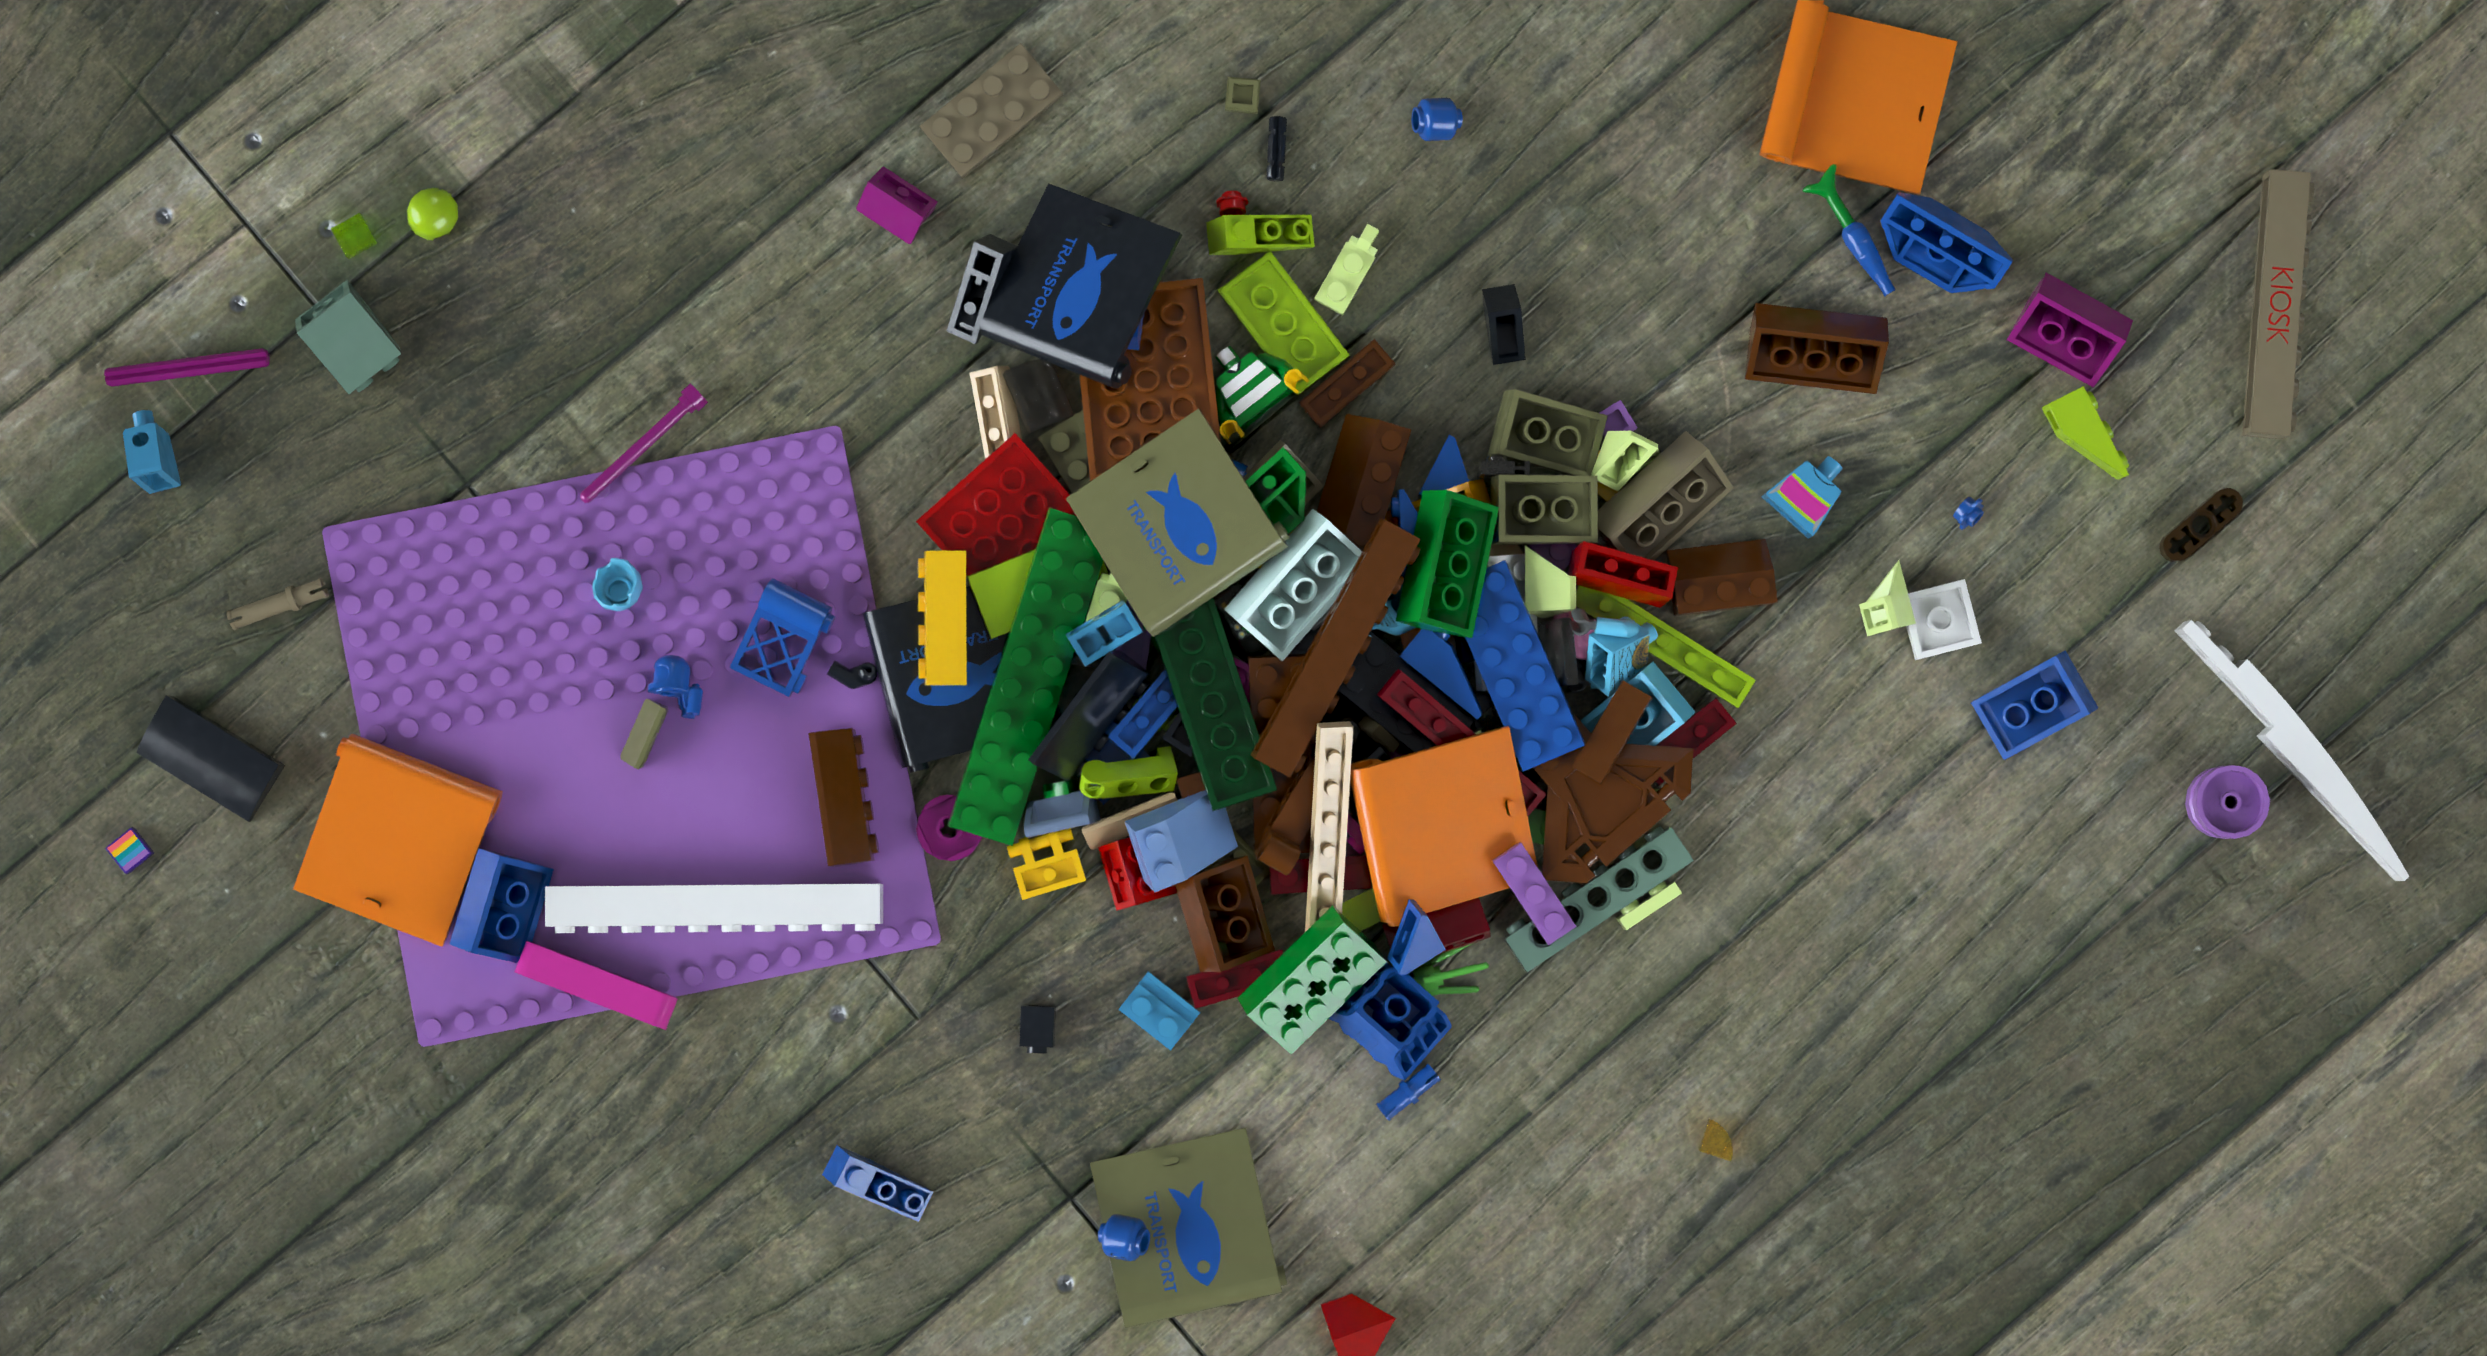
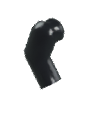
M834 661L826 675L850 689H857L869 685L876 680L877 668L872 663L866 662L849 669Z

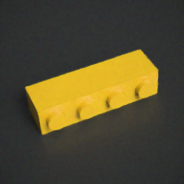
M925 551L924 558H918V578H924V592H918V612H924V625H918V645H924L925 659H918V678L925 679V686L967 685L966 551Z

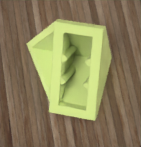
M1631 430L1607 431L1591 476H1597L1598 482L1619 491L1630 478L1642 471L1660 454L1658 444Z
M1525 546V605L1528 612L1540 618H1548L1576 609V576H1569Z
M1899 560L1865 603L1859 604L1867 636L1916 624Z

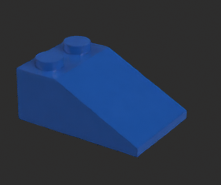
M2066 650L1971 702L2003 760L2098 709L2096 702Z

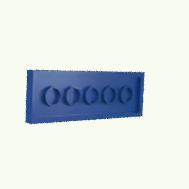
M1504 560L1486 569L1473 637L1465 638L1503 726H1509L1514 752L1524 772L1586 744L1507 561Z

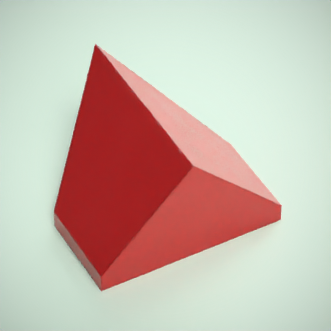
M1352 1293L1321 1304L1338 1356H1375L1396 1319Z

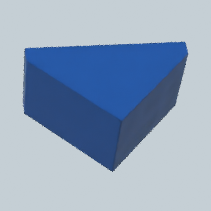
M1449 435L1418 495L1419 498L1422 497L1423 490H1446L1469 482L1455 437Z
M1411 899L1408 900L1387 957L1401 975H1407L1446 950L1426 913L1415 900Z

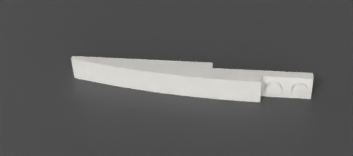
M2192 620L2185 621L2174 631L2266 726L2257 737L2395 881H2405L2409 877L2407 871L2359 795L2317 738L2267 679L2248 659L2240 660L2234 665L2232 663L2234 660L2233 655L2222 645L2217 647L2209 638L2211 636L2210 631L2199 621L2195 623Z

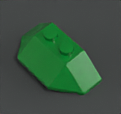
M1282 447L1245 482L1267 517L1274 524L1280 521L1287 533L1290 534L1305 520L1306 471Z

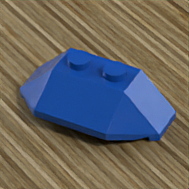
M1898 192L1880 220L1893 259L1949 293L1975 291L1984 288L1995 289L2013 262L2009 254L1987 230L1933 198Z

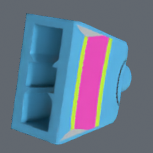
M1827 456L1817 469L1810 462L1805 461L1764 493L1762 498L1809 539L1817 532L1841 493V490L1832 481L1843 468L1830 456Z

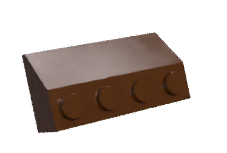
M1755 303L1749 334L1745 379L1877 394L1889 344L1888 320L1885 317Z
M1346 414L1317 512L1329 520L1353 544L1363 551L1380 518L1385 519L1411 429L1382 420Z
M853 728L808 733L828 866L837 867L875 861L874 854L879 853L876 833H870L869 821L874 820V812L871 800L866 801L864 788L869 787L867 768H861L859 755L864 754L862 735H856V731Z

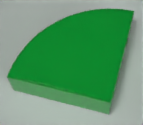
M1072 779L1045 784L1042 787L1044 798L1066 795L1077 791L1075 782Z

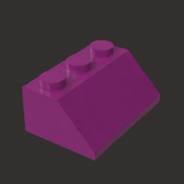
M2046 272L2030 295L2007 340L2094 388L2125 344L2133 320Z

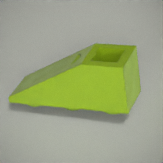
M1223 215L1206 222L1209 255H1241L1315 247L1312 215Z
M2084 386L2042 407L2057 438L2115 479L2119 480L2129 475L2126 469L2129 467L2128 460L2121 450H2116L2111 440L2114 438L2113 431L2107 421H2101L2096 411L2099 408L2098 402L2091 391L2087 392Z

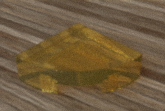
M1708 1119L1698 1150L1731 1162L1733 1147L1728 1133L1720 1124Z

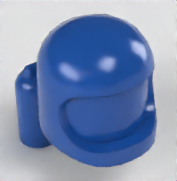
M676 655L662 656L654 664L653 683L648 685V692L678 698L679 709L682 710L681 717L694 719L695 716L700 715L703 697L702 688H700L699 684H692V687L689 686L691 670L684 658Z

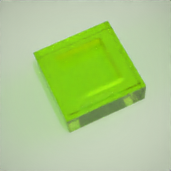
M360 213L331 228L348 259L378 243L363 215Z

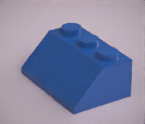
M478 848L450 945L470 953L518 963L526 941H533L545 901V886H549L554 869Z

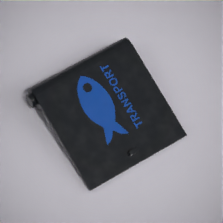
M1048 183L983 315L980 325L981 334L1117 389L1126 384L1130 379L1132 368L1129 359L1124 354L1182 234Z
M966 587L967 685L925 686V679L918 678V659H925L924 645H918V625H924V612H918V599L863 613L901 767H909V771L912 773L928 769L929 761L971 751L1009 632L993 639L989 637L971 587ZM1057 705L1050 730L1061 716L1059 705Z

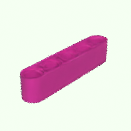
M526 941L514 971L522 976L664 1030L668 1026L678 998L530 941Z

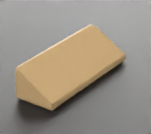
M994 366L970 372L985 459L1014 433L1022 440L1009 366Z
M1168 792L1102 818L1092 824L1085 825L1081 829L1089 848L1091 850L1097 849L1100 846L1129 836L1125 825L1126 820L1178 801L1175 792Z

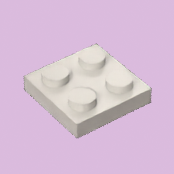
M1965 579L1908 593L1916 624L1906 627L1915 660L1982 643Z

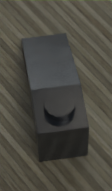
M992 234L974 241L947 332L973 344L979 342L982 335L980 330L981 320L1017 248L1016 245Z

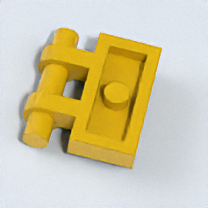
M1071 828L1047 833L1031 839L1023 837L1018 839V843L1007 846L1010 859L1023 855L1025 865L1013 868L1022 900L1087 881L1078 850L1074 849L1064 852L1062 843L1074 839ZM1052 847L1054 856L1035 861L1034 851Z

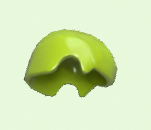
M428 188L421 190L409 202L407 208L408 225L415 235L426 240H434L435 238L447 235L454 228L458 220V205L452 195L443 189Z

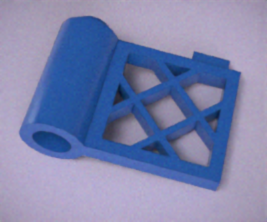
M772 578L761 595L758 608L729 668L788 697L791 696L792 692L798 694L807 677L802 671L821 632L826 634L829 632L835 620V616L831 614L832 607ZM761 618L774 624L778 637L763 642L760 641L757 627ZM780 627L790 632L783 635ZM796 634L808 640L801 654L790 656L784 638ZM752 637H754L756 644L749 646ZM779 640L786 659L769 664L763 645ZM757 648L763 667L751 670L741 665L740 663L745 652ZM800 658L796 667H794L792 660ZM787 662L792 676L787 686H784L774 680L770 668ZM765 670L767 677L757 672Z

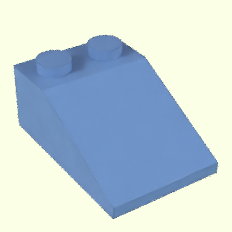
M1206 790L1125 821L1144 882L1154 892L1187 880L1238 847L1226 808L1212 812Z

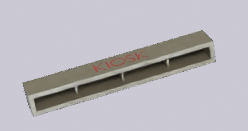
M2271 169L2262 176L2242 436L2282 440L2289 437L2296 427L2297 415L2296 412H2292L2293 399L2297 398L2299 392V380L2295 379L2296 366L2300 365L2302 357L2301 346L2297 345L2298 333H2302L2304 327V314L2300 313L2301 300L2305 299L2307 292V283L2303 281V268H2306L2309 262V248H2305L2306 235L2310 234L2312 227V217L2308 215V203L2312 202L2315 189L2314 183L2310 182L2311 173Z

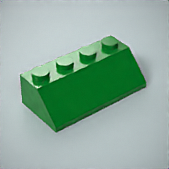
M1423 490L1414 530V536L1421 539L1417 545L1421 550L1412 565L1407 564L1396 617L1397 622L1429 631L1467 638L1473 637L1499 507L1449 490Z

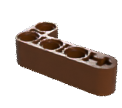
M1316 744L1267 823L1254 848L1257 860L1286 876L1295 866L1301 853L1299 845L1311 827Z

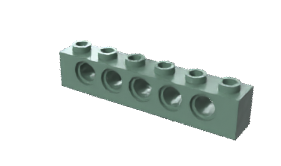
M1661 826L1655 828L1644 836L1647 840L1646 843L1637 849L1632 844L1618 856L1619 861L1610 867L1602 864L1592 871L1595 877L1588 883L1583 885L1573 883L1561 892L1564 898L1559 901L1563 907L1570 905L1576 909L1577 919L1574 922L1576 927L1550 945L1546 942L1539 944L1534 941L1532 931L1535 925L1532 920L1525 923L1523 918L1506 928L1509 934L1503 939L1523 969L1529 972L1693 862V858L1672 827H1668L1665 830ZM1649 850L1656 851L1660 856L1659 865L1652 870L1645 867L1643 863V856ZM1623 868L1629 870L1633 877L1632 883L1626 888L1619 887L1615 881L1616 873ZM1599 887L1604 891L1605 900L1600 906L1594 907L1589 903L1587 895L1592 888Z

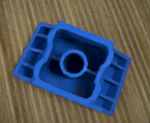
M1387 962L1329 1018L1339 1023L1343 1033L1355 1039L1368 1051L1375 1061L1385 1064L1391 1075L1402 1080H1406L1452 1028L1447 1015L1437 1007L1440 1002L1411 976L1399 974L1394 966H1390Z

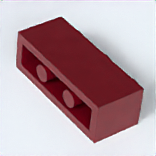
M1479 897L1426 913L1446 949L1440 954L1491 937L1490 928ZM1386 923L1382 926L1389 949H1391L1399 926L1390 927Z

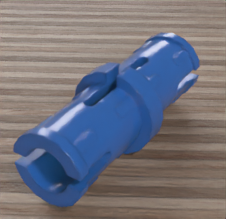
M1427 1063L1424 1068L1409 1080L1399 1082L1398 1085L1400 1087L1376 1105L1387 1120L1390 1121L1409 1104L1413 1103L1415 1105L1419 1102L1418 1097L1437 1082H1440L1441 1079Z

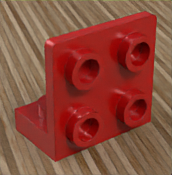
M1130 837L1098 847L1116 911L1177 893L1175 885L1154 892L1144 882Z

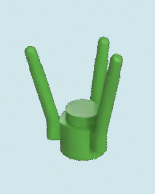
M1469 944L1433 957L1422 964L1421 967L1414 969L1413 973L1415 981L1432 996L1439 994L1479 992L1478 986H1438L1444 985V979L1484 970L1489 967V964L1484 962L1441 972L1440 966L1433 967V965L1472 945Z

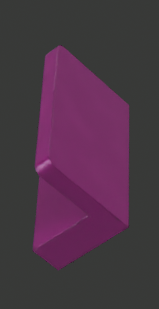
M883 166L867 182L856 209L901 240L911 244L921 224L934 211L938 201Z

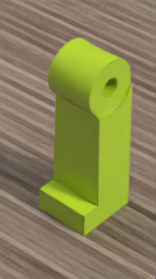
M1171 746L1157 748V754L1154 757L1109 763L1100 760L1088 761L1084 764L1081 771L1079 789L1086 797L1094 799L1174 791L1178 771Z

